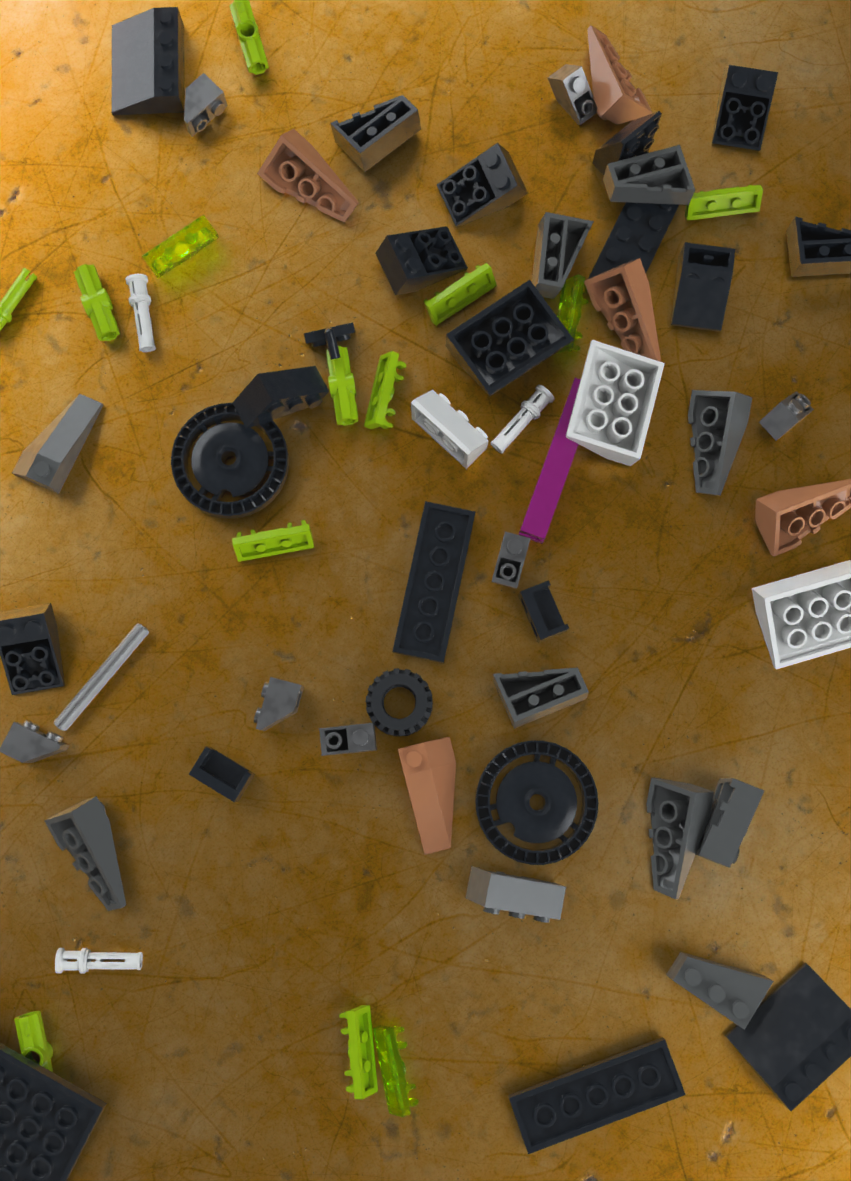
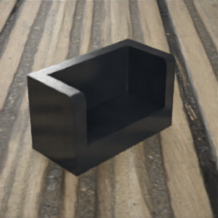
M549 580L520 591L518 595L538 643L565 633L570 629L568 624H564L549 589L551 586Z
M208 746L204 748L189 773L190 776L233 802H239L255 776L253 772Z

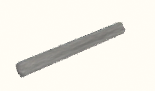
M139 623L133 627L55 719L54 725L58 729L66 731L149 634L147 628Z

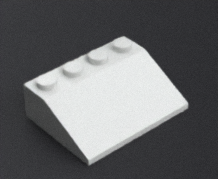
M592 340L566 438L606 459L632 466L640 460L665 363Z
M851 560L752 588L756 615L775 669L851 648Z

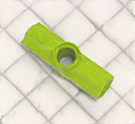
M234 0L229 7L248 72L255 75L262 74L269 68L250 2L249 0Z
M94 264L81 265L74 271L82 293L80 298L88 317L91 318L98 339L100 341L114 340L120 332L112 313L113 305L109 295L102 286Z
M338 346L341 358L331 360L329 351L326 350L330 374L328 382L331 399L334 401L337 425L347 426L358 422L357 404L355 402L356 388L354 376L351 373L347 347Z
M32 1011L17 1016L14 1021L21 1055L53 1072L51 1064L53 1049L46 1040L41 1011ZM32 1051L39 1054L40 1062L33 1059Z

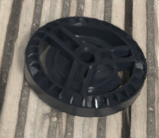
M233 403L213 405L196 413L180 429L171 452L172 474L183 496L195 508L205 514L226 519L246 517L264 509L280 493L289 470L288 447L282 432L273 420L256 425L270 439L273 451H267L263 439L252 428L246 429L245 425L239 423H221L232 420L242 421ZM204 432L197 440L191 458L193 473L202 486L197 491L189 477L188 456L194 441ZM228 457H236V461L233 464L225 465V460ZM269 459H274L273 466H268ZM266 474H270L262 488L253 495L239 501H220L226 491H229L233 498L251 492L261 483ZM207 492L214 494L212 499L205 496Z
M530 740L505 748L487 764L476 788V815L486 838L505 856L529 865L556 863L575 853L587 841L594 829L598 815L597 788L587 766L570 750L552 742ZM534 755L533 762L518 765L506 774L498 788L496 803L490 805L491 789L500 771L517 758ZM540 756L550 757L549 763L540 762ZM556 760L572 772L581 790L582 812L577 825L573 822L577 810L576 791L568 776L555 766ZM535 794L543 798V806L538 810L532 809L529 803L530 798ZM497 809L500 819L493 821L491 810ZM510 822L515 829L513 836L529 843H546L556 838H559L562 842L551 848L530 850L511 843L500 833L496 826ZM571 827L574 831L568 837L564 836L563 834Z

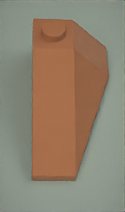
M590 25L587 28L592 89L593 99L597 106L596 112L599 117L604 121L609 120L617 125L651 114L652 110L640 88L635 90L634 86L630 83L629 80L632 78L629 70H626L618 62L620 56L607 36Z
M295 129L280 136L257 173L276 191L292 195L297 198V201L302 203L307 202L317 207L319 211L342 222L349 218L359 204L317 150Z
M641 259L625 263L585 280L584 282L593 306L597 312L601 311L608 321L607 326L611 331L615 330L622 340L621 346L623 349L661 362L650 287Z
M851 479L777 491L756 499L755 522L770 554L777 556L796 548L802 543L801 539L810 532L815 534L821 530L820 525L829 518L836 519L850 509Z
M450 737L398 749L424 854L451 848L456 760Z

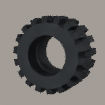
M399 668L389 672L387 670L381 676H377L373 684L368 688L365 701L366 710L372 723L382 732L396 737L409 736L418 732L427 723L433 705L432 693L427 682L419 674H415L408 669L400 670ZM397 687L408 689L415 698L413 712L402 719L391 717L384 708L386 694L391 689Z

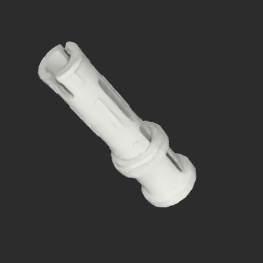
M132 274L125 279L130 289L129 304L133 307L139 351L152 352L156 348L149 313L151 296L148 295L146 285L148 283V276Z
M540 384L537 385L533 395L527 401L524 400L521 403V410L498 436L490 442L495 450L503 454L505 449L530 421L538 419L541 416L540 412L546 405L555 400L553 394L547 388Z
M58 948L55 957V972L79 971L80 974H85L89 969L141 970L143 953L91 952L88 948H82L81 951H66L64 948ZM67 960H77L75 962H67ZM104 960H125V962H103V961H104Z

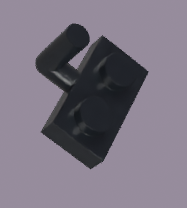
M352 322L304 333L306 344L311 343L312 347L327 344L330 359L341 358L337 342L351 339L350 334L355 333V328Z

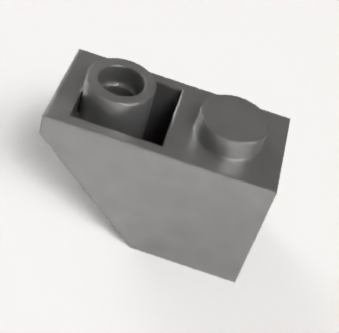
M565 64L548 77L556 100L578 125L583 124L597 113V106L582 66Z
M204 73L192 82L185 91L184 121L192 137L197 132L204 130L207 124L214 117L221 115L228 106L224 92Z
M796 391L781 401L759 423L777 441L814 409L810 406L809 399Z
M505 532L491 582L517 589L531 538Z
M270 677L269 683L265 682L262 689L261 697L264 698L262 708L258 707L255 713L254 723H257L256 729L266 731L297 713L304 687L296 683Z
M25 720L24 723L13 722L0 747V752L22 763H33L67 751L69 745L62 742V736L50 731L47 734L38 731L39 725Z
M373 723L319 728L322 756L377 751L375 725Z

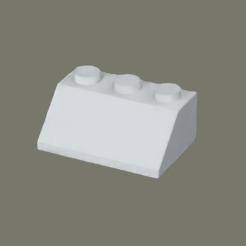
M431 390L411 402L412 420L463 467L467 469L487 449L488 437L486 433L479 427L474 428L462 411H455L450 406L451 403L442 393L438 395L434 390Z

